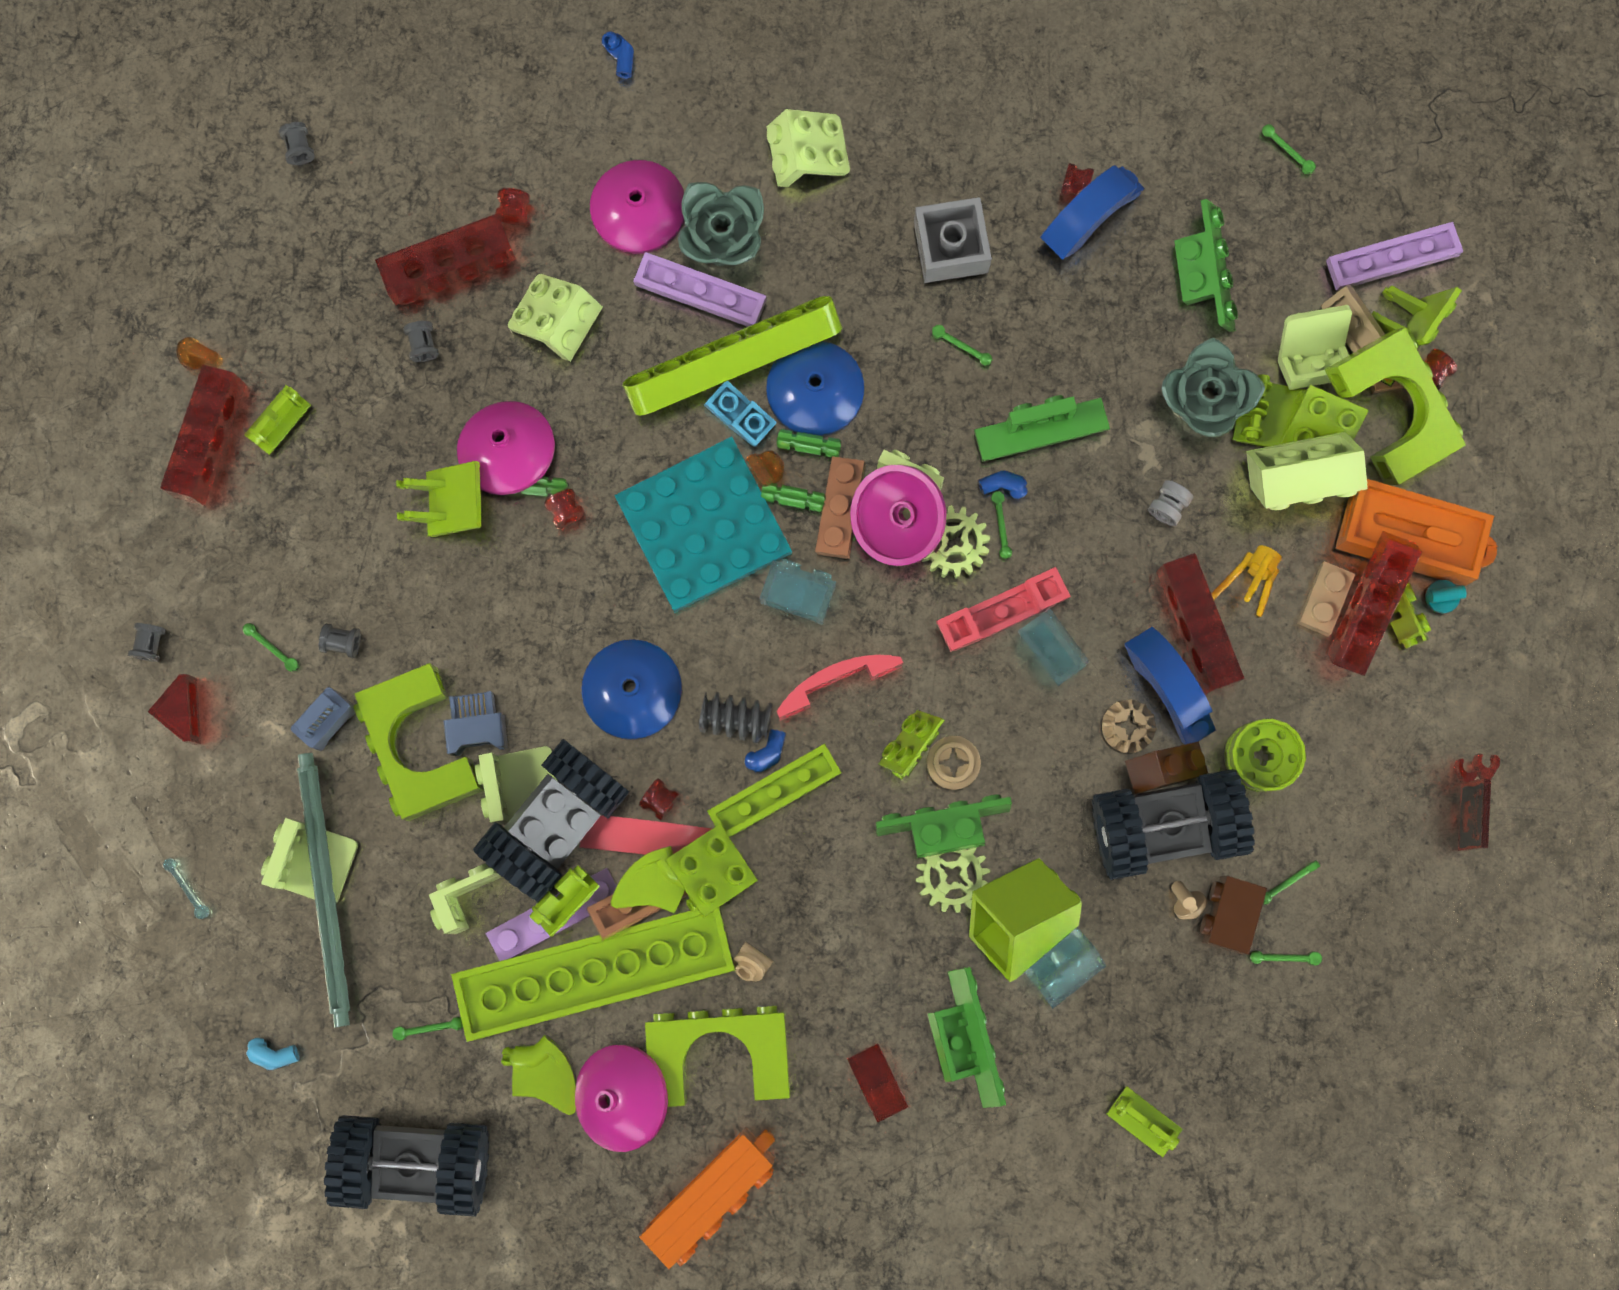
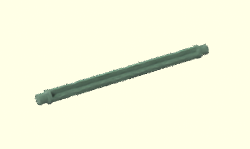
M304 753L298 755L299 768L297 773L304 809L303 815L330 1008L329 1012L333 1014L335 1028L350 1025L348 1011H351L344 973L339 923L332 885L333 879L324 813L321 804L318 766H315L313 753Z

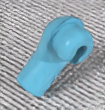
M254 1038L247 1045L248 1050L246 1054L250 1062L267 1070H274L300 1060L299 1052L295 1045L274 1051L267 1047V1043L262 1038Z

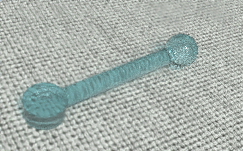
M172 858L166 859L163 862V868L171 872L195 907V917L198 919L207 918L210 913L209 908L200 904L177 870L176 861Z

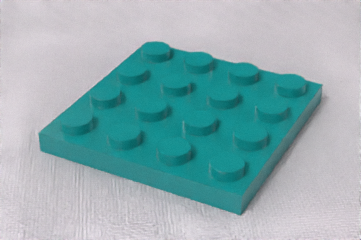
M732 436L614 495L674 613L792 554L784 534L766 500L761 497V491Z

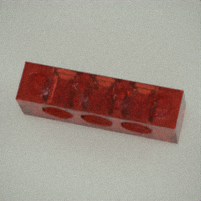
M498 213L375 259L387 293L395 305L413 303L419 298L418 296L429 292H442L450 284L458 281H471L477 278L479 273L490 269H503L511 261L516 260ZM475 247H485L481 254L471 255V251ZM454 258L450 266H440L444 259ZM417 269L424 270L420 277L410 278L413 271Z
M204 364L201 367L160 489L174 498L202 506L206 504L246 386L235 373Z
M1382 531L1327 652L1333 665L1365 676L1422 553L1415 542Z
M1193 553L1163 564L1157 571V574L1204 694L1207 695L1244 680V675L1196 554Z

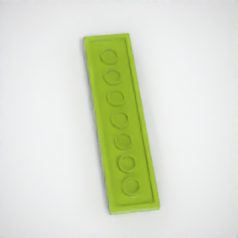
M719 907L704 918L698 910L695 912L687 911L630 926L605 940H602L600 935L457 972L451 974L466 1041L469 1042L735 971Z

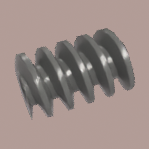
M706 692L699 719L700 732L705 733L711 724L714 735L718 736L723 727H725L727 738H732L736 730H738L740 740L745 741L749 733H752L753 743L758 744L763 735H765L766 740L773 704L768 703L765 710L761 711L759 700H755L752 707L747 708L745 697H742L736 706L734 705L733 695L729 694L726 701L721 703L719 692H716L711 700H708Z

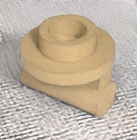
M1182 881L1174 882L1171 889L1178 898L1174 905V912L1180 919H1195L1199 917L1207 905L1205 895L1200 891L1190 892Z
M747 942L743 944L733 959L737 975L745 981L755 982L763 978L765 972L768 971L774 962Z

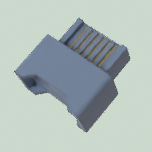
M327 687L293 724L291 731L310 748L322 751L340 727L349 718L354 716V704L340 692Z
M492 691L449 697L452 719L444 720L448 755L461 756L466 748L494 745L500 750L508 749L505 715L496 713L495 698Z

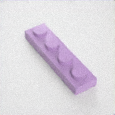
M1450 222L1330 256L1326 263L1335 289L1339 291L1347 285L1353 287L1458 257L1464 251L1454 223Z
M645 252L633 280L634 285L745 326L758 323L767 301L766 295Z
M608 868L591 876L600 887L555 935L590 917L587 907L614 893L617 884ZM532 909L486 933L499 961L514 958L551 938L541 925L536 924L529 917L533 912Z

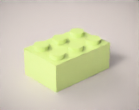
M1346 432L1246 451L1250 488L1266 509L1283 510L1288 508L1290 504L1298 502L1314 504L1323 501L1324 497L1335 495L1338 497H1350L1356 495L1357 491L1368 489L1364 450Z

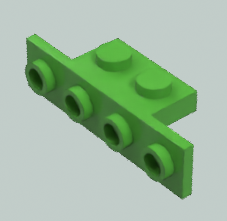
M1208 199L1201 200L1205 232L1174 240L1183 303L1190 305L1215 298L1218 324L1228 332L1236 331L1234 320L1238 318V311L1235 302L1231 300L1230 289L1233 288L1232 274L1226 267L1225 258L1229 256L1227 242L1222 238L1221 227L1224 226V216L1220 207L1215 206Z
M1057 395L1044 401L1045 404L1032 407L1031 403H1025L1012 409L1013 412H1009L1006 422L974 429L982 462L1110 430L1102 398L1076 404L1074 396L1064 399L1063 395Z
M990 795L982 798V802L968 804V801H958L949 804L947 809L935 811L934 807H926L916 810L915 815L902 817L900 813L885 815L881 818L882 821L876 822L877 837L912 830L917 858L985 846L980 817L1010 812L1012 805L1011 797L1002 798L1001 795Z
M970 967L948 971L956 1006L928 1013L945 1082H953L974 1075L983 1108L1006 1105L1004 1097L1005 1088L998 1075L995 1063V1050L989 1040L986 1029V1016L981 1009L977 995V981L972 975Z

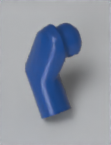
M612 31L606 32L602 37V45L617 60L616 75L620 78H631L634 56L632 45L620 34Z
M1006 470L977 480L983 495L1001 488L1009 490L1010 495L1014 499L1023 498L1028 493L1026 479L1021 475Z
M770 729L766 747L756 752L751 751L747 753L744 760L745 766L755 772H764L776 765L781 759L786 733Z

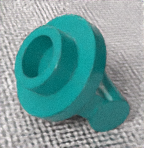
M1438 580L1432 583L1426 590L1425 599L1427 605L1437 613H1449L1459 605L1460 599L1466 598V588L1464 585L1456 586L1447 580Z

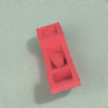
M1054 567L997 596L941 618L936 623L950 652L1023 622L1069 599L1071 596L1057 568Z
M867 655L830 665L798 685L782 702L777 710V716L782 721L811 708L807 697L808 694L866 669L871 681L902 668L903 661L899 656Z
M601 815L582 838L579 848L646 855L654 850L671 846L674 854L712 828L614 816L606 818Z

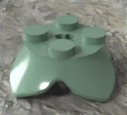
M707 182L688 184L682 199V214L685 226L679 231L678 235L681 252L697 262L714 263L717 266L738 265L753 259L761 246V237L758 230L763 220L764 205L760 190L743 185L736 186L729 192H722L717 186ZM728 225V230L723 233L717 232L716 226L726 227Z
M1211 338L1198 345L1191 352L1183 368L1174 369L1167 374L1162 383L1161 390L1168 406L1180 415L1191 429L1206 437L1215 438L1228 433L1234 427L1235 421L1239 417L1249 413L1256 407L1264 393L1265 386L1254 372L1248 369L1237 368L1234 355L1230 349L1219 340ZM1206 388H1212L1213 393H1218V395L1214 399H1209L1203 393H1205Z

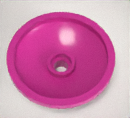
M631 160L620 163L605 172L593 189L590 199V213L594 227L605 242L620 251L632 254L656 251L670 243L683 226L685 221L682 214L684 190L677 177L658 163L647 160ZM638 194L642 196L637 202L630 200L633 195Z
M516 401L494 403L475 413L463 427L457 444L458 463L480 462V489L498 495L514 494L534 485L548 470L555 451L554 434L546 418L534 407ZM505 435L502 441L495 442L498 436Z
M888 465L871 472L859 484L851 503V525L858 543L868 555L884 564L904 566L924 559L937 547L946 526V506L940 489L923 471L908 465ZM905 508L910 511V518L908 520L903 516Z
M625 1044L607 1046L591 1055L582 1066L576 1081L575 1106L580 1124L595 1143L610 1151L627 1152L648 1144L661 1129L668 1108L666 1082L656 1062L643 1050ZM607 1095H608L609 1098H610V1105H609V1106H608L607 1101H606V1096H607Z

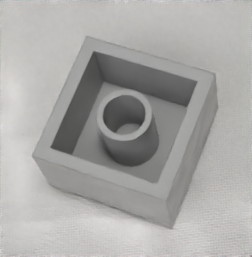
M980 197L915 207L914 227L924 283L989 272L992 258Z

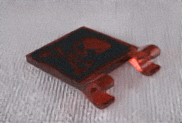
M1476 754L1471 763V772L1464 770V759H1458L1455 762L1454 770L1461 782L1458 851L1488 848L1491 778L1500 766V758L1497 755H1491V764L1487 768L1482 764L1483 754Z

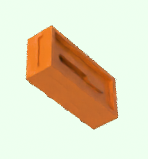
M1367 479L1368 489L1357 491L1356 495L1350 496L1348 499L1335 549L1436 579L1447 580L1453 584L1467 586L1478 579L1482 568L1494 562L1498 546L1493 538L1489 536L1494 515Z
M745 1127L644 1228L639 1238L668 1269L675 1263L680 1267L685 1264L696 1252L695 1249L698 1247L696 1242L701 1237L706 1241L710 1239L722 1226L723 1219L721 1217L727 1211L731 1215L735 1214L747 1201L749 1196L747 1191L753 1185L757 1189L761 1188L771 1178L774 1171L772 1166L775 1157L767 1149L775 1142L774 1135L765 1129L758 1137H755Z

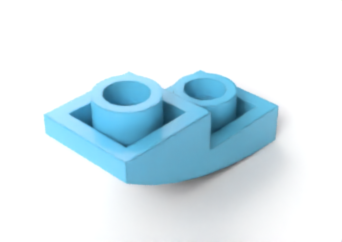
M729 381L724 382L704 404L717 418L753 447H756L777 423L753 400L749 401Z

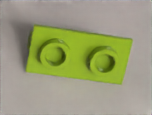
M285 385L244 435L270 455L311 407V404L293 388Z
M1397 578L1395 581L1398 586L1392 588L1390 583L1378 587L1377 589L1380 594L1377 597L1387 616L1400 612L1402 617L1390 622L1399 644L1403 643L1405 649L1418 644L1416 637L1420 635L1423 641L1429 640L1426 633L1431 631V627L1424 613L1417 614L1412 604L1413 601L1417 600L1411 584L1409 582L1403 584L1402 580Z
M579 865L574 869L569 868L568 872L554 885L560 892L557 897L548 891L531 908L533 912L529 917L536 924L541 925L550 937H553L600 887L588 872Z
M1127 1086L1106 1113V1115L1162 1158L1169 1149L1173 1151L1180 1141L1177 1137L1183 1129Z

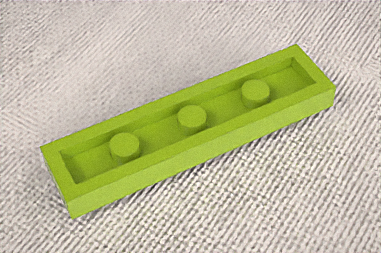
M823 744L709 809L707 812L714 825L720 824L728 837L731 838L839 776L842 772L826 745Z

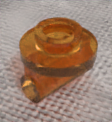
M192 337L181 339L177 344L178 360L188 370L200 369L204 363L212 364L218 358L217 352L200 344L199 341Z
M769 450L758 455L754 453L746 459V462L764 487L777 483L782 479L784 463L776 452Z

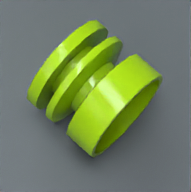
M1276 719L1256 720L1237 728L1228 738L1224 749L1226 769L1236 770L1237 775L1241 777V785L1244 784L1245 789L1255 792L1281 790L1293 784L1302 773L1306 761L1305 745L1299 733L1289 724ZM1262 747L1263 753L1268 754V760L1262 761L1260 765V760L1254 758V752L1260 751Z

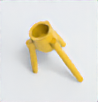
M1259 545L1254 554L1247 552L1243 561L1208 596L1205 604L1210 605L1249 566L1248 572L1254 579L1244 597L1245 602H1250L1261 580H1266L1256 615L1261 617L1273 582L1279 573L1277 566L1282 559L1281 555L1264 545Z

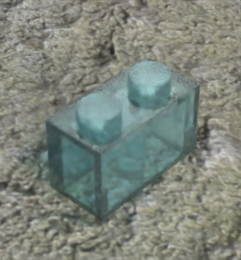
M782 559L781 563L773 560L760 595L761 604L823 625L836 590V581L831 580L832 576L820 570H813V573L800 570L801 565L791 560Z
M1050 607L1018 631L1058 686L1086 667L1090 662Z
M1077 927L1024 973L1035 989L1054 1009L1104 969L1106 964L1095 946Z

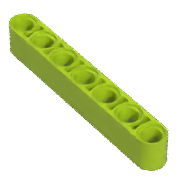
M830 296L815 298L628 377L623 382V387L634 413L639 416L652 413L838 334L842 330V325L833 299Z

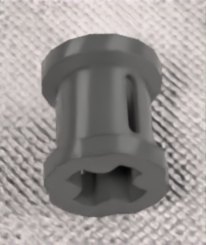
M292 122L280 127L278 130L279 135L284 140L287 150L285 154L286 162L291 165H303L311 162L315 158V154L308 144L306 137L308 129L305 123Z
M416 321L404 326V334L408 336L411 352L409 353L410 360L413 362H426L439 356L438 349L434 347L432 340V322Z
M135 623L136 636L133 649L128 651V656L145 661L159 662L160 657L157 655L160 637L165 634L166 629L151 624Z
M326 623L320 632L319 651L322 653H327L329 650L347 653L348 657L355 658L360 647L361 631L357 628H353L351 631L333 628L332 624Z

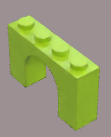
M1406 327L1388 332L1325 369L1329 380L1340 398L1353 397L1383 379L1394 380L1409 392L1414 405V417L1409 430L1402 438L1370 456L1383 483L1387 485H1400L1466 446L1462 438L1463 431L1461 426L1451 417L1447 409V399L1435 386L1432 380V370L1422 360L1417 351L1418 344L1415 342L1416 339L1407 331Z
M429 663L354 694L357 703L354 704L356 716L361 723L365 722L369 734L365 736L371 753H377L381 765L377 767V771L384 785L388 784L393 796L389 798V803L396 817L401 816L402 820L411 821L484 791L482 784H478L474 762L468 757H463L431 771L416 772L405 766L398 755L396 737L403 721L412 713L449 698L437 667Z
M777 1005L756 1007L757 1013L743 1014V1008L722 1009V1016L713 1017L708 1016V1010L688 1012V1018L674 1019V1013L653 1014V1021L645 1022L646 1050L664 1076L668 1092V1107L685 1106L687 1104L686 1056L689 1048L697 1038L711 1032L731 1034L741 1040L747 1047L752 1059L755 1101L790 1098L785 1011L777 1012Z

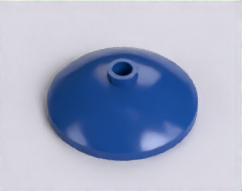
M818 342L776 360L767 378V399L771 411L783 426L794 433L802 432L819 436L834 434L845 428L856 417L863 402L864 380L857 362L847 351L829 342ZM812 378H819L821 384L814 387L810 385L809 381Z
M622 640L603 648L587 666L582 680V699L589 717L604 732L622 739H642L662 730L675 716L682 698V681L674 661L660 647L642 640ZM627 681H634L636 684L632 692L624 691V684Z

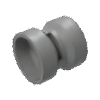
M1166 480L1159 490L1161 495L1158 499L1152 501L1148 511L1162 523L1176 526L1182 517V509L1188 507L1194 497L1182 485Z

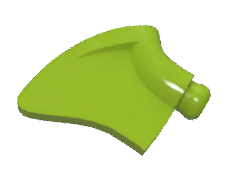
M668 846L654 850L634 862L620 879L611 898V906L614 908H627L649 905L675 913L685 890L665 862V859L673 855L672 847Z
M544 1035L535 1045L515 1046V1048L505 1047L503 1049L501 1063L504 1066H513L512 1096L537 1098L565 1114L572 1115L575 1113V1075L568 1057L555 1041Z

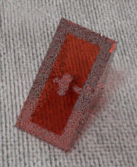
M179 674L148 710V713L182 741L198 745L201 744L197 678L188 674Z
M878 1043L847 1058L877 1122L908 1108Z

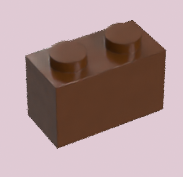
M1199 741L1154 751L1125 761L1135 794L1195 779L1199 775L1209 774Z
M1221 876L1219 882L1214 881L1209 895V900L1213 901L1210 915H1204L1200 927V933L1204 934L1202 942L1241 955H1249L1267 888L1230 876Z

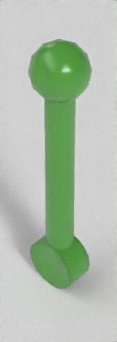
M1267 124L1262 128V134L1265 137H1271L1302 166L1301 170L1304 174L1309 175L1313 173L1316 168L1315 163L1312 160L1306 161L1275 133L1273 125Z
M942 325L933 327L932 335L934 338H943L980 359L982 365L987 366L992 363V356L989 353H981L945 332V328Z
M996 491L991 496V502L995 505L1002 546L999 554L1002 558L1007 559L1011 557L1012 549L1008 546L1002 509L1004 494Z
M247 623L243 626V633L254 637L283 661L288 671L295 672L298 670L299 662L294 658H288L259 634L254 624Z
M1318 861L1311 862L1268 892L1266 891L1263 905L1269 904L1273 896L1319 868L1320 864Z
M1256 950L1250 955V959L1254 964H1260L1262 961L1308 962L1316 966L1322 962V956L1318 952H1310L1308 955L1262 954V952Z
M454 1017L449 1022L408 1029L399 1026L393 1030L392 1035L395 1040H403L408 1035L449 1028L458 1031L463 1028L460 1017Z

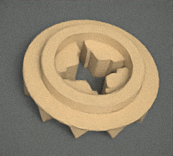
M1133 699L1122 700L1108 708L1102 720V732L1105 740L1115 750L1123 753H1136L1145 749L1152 742L1157 730L1154 714L1151 713L1146 704ZM1131 712L1133 723L1143 726V728L1133 730L1128 740L1126 729L1115 725V723L1120 724L1127 721Z
M947 736L938 740L931 747L926 765L930 777L940 787L958 790L969 786L976 779L980 771L981 759L977 748L969 740L960 736ZM952 749H954L957 760L968 762V764H963V766L957 768L955 777H952L950 767L944 766V764L939 765V762L949 760Z

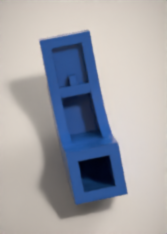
M1114 165L1087 185L1059 213L1040 238L1063 260L1079 251L1092 233L1111 214L1138 198L1145 188L1138 182V178L1133 172L1126 170L1123 166L1118 168Z
M1151 627L1124 643L1135 670L1152 685L1166 706L1180 740L1184 745L1198 742L1216 731L1209 714L1213 711L1202 688L1187 664L1163 635Z

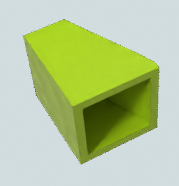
M1038 858L972 891L969 938L1009 982H1012L1079 926L1082 901L1075 891L1070 890L1059 879L1055 870L1049 868Z

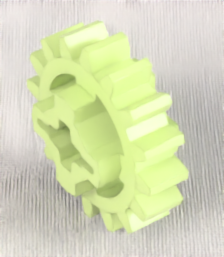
M952 505L948 507L946 523L958 522L960 524L957 526L946 525L944 534L939 542L940 548L938 552L935 553L933 551L922 559V562L932 561L930 566L931 572L939 567L942 569V578H945L948 571H951L955 579H959L962 570L969 576L972 575V564L977 567L983 565V560L979 555H988L989 549L982 545L990 541V536L982 535L987 525L986 523L976 524L977 513L968 517L966 516V507H962L959 513L954 512ZM971 531L976 541L975 549H973L968 540ZM962 533L959 546L954 545L946 552L949 539L953 540ZM959 558L963 561L960 563L947 562L949 559Z
M977 847L948 852L961 854L956 861L946 862L939 857L943 854L924 857L927 860L926 864H917L916 868L923 871V876L915 880L916 883H924L925 888L920 892L921 896L927 894L932 896L929 901L930 906L940 902L941 911L946 912L949 905H953L955 913H959L961 904L964 903L971 909L972 891L987 884V881L982 880V875L990 873V869L981 868L980 865L986 857L983 855L976 858L973 855ZM970 862L975 870L974 883L968 879L967 867ZM955 867L958 868L960 871L957 876L961 879L962 883L954 881L948 884L945 881L948 876L944 869L952 870ZM931 868L938 874L939 883L935 889L930 881ZM959 889L966 894L958 899L945 898L950 890Z

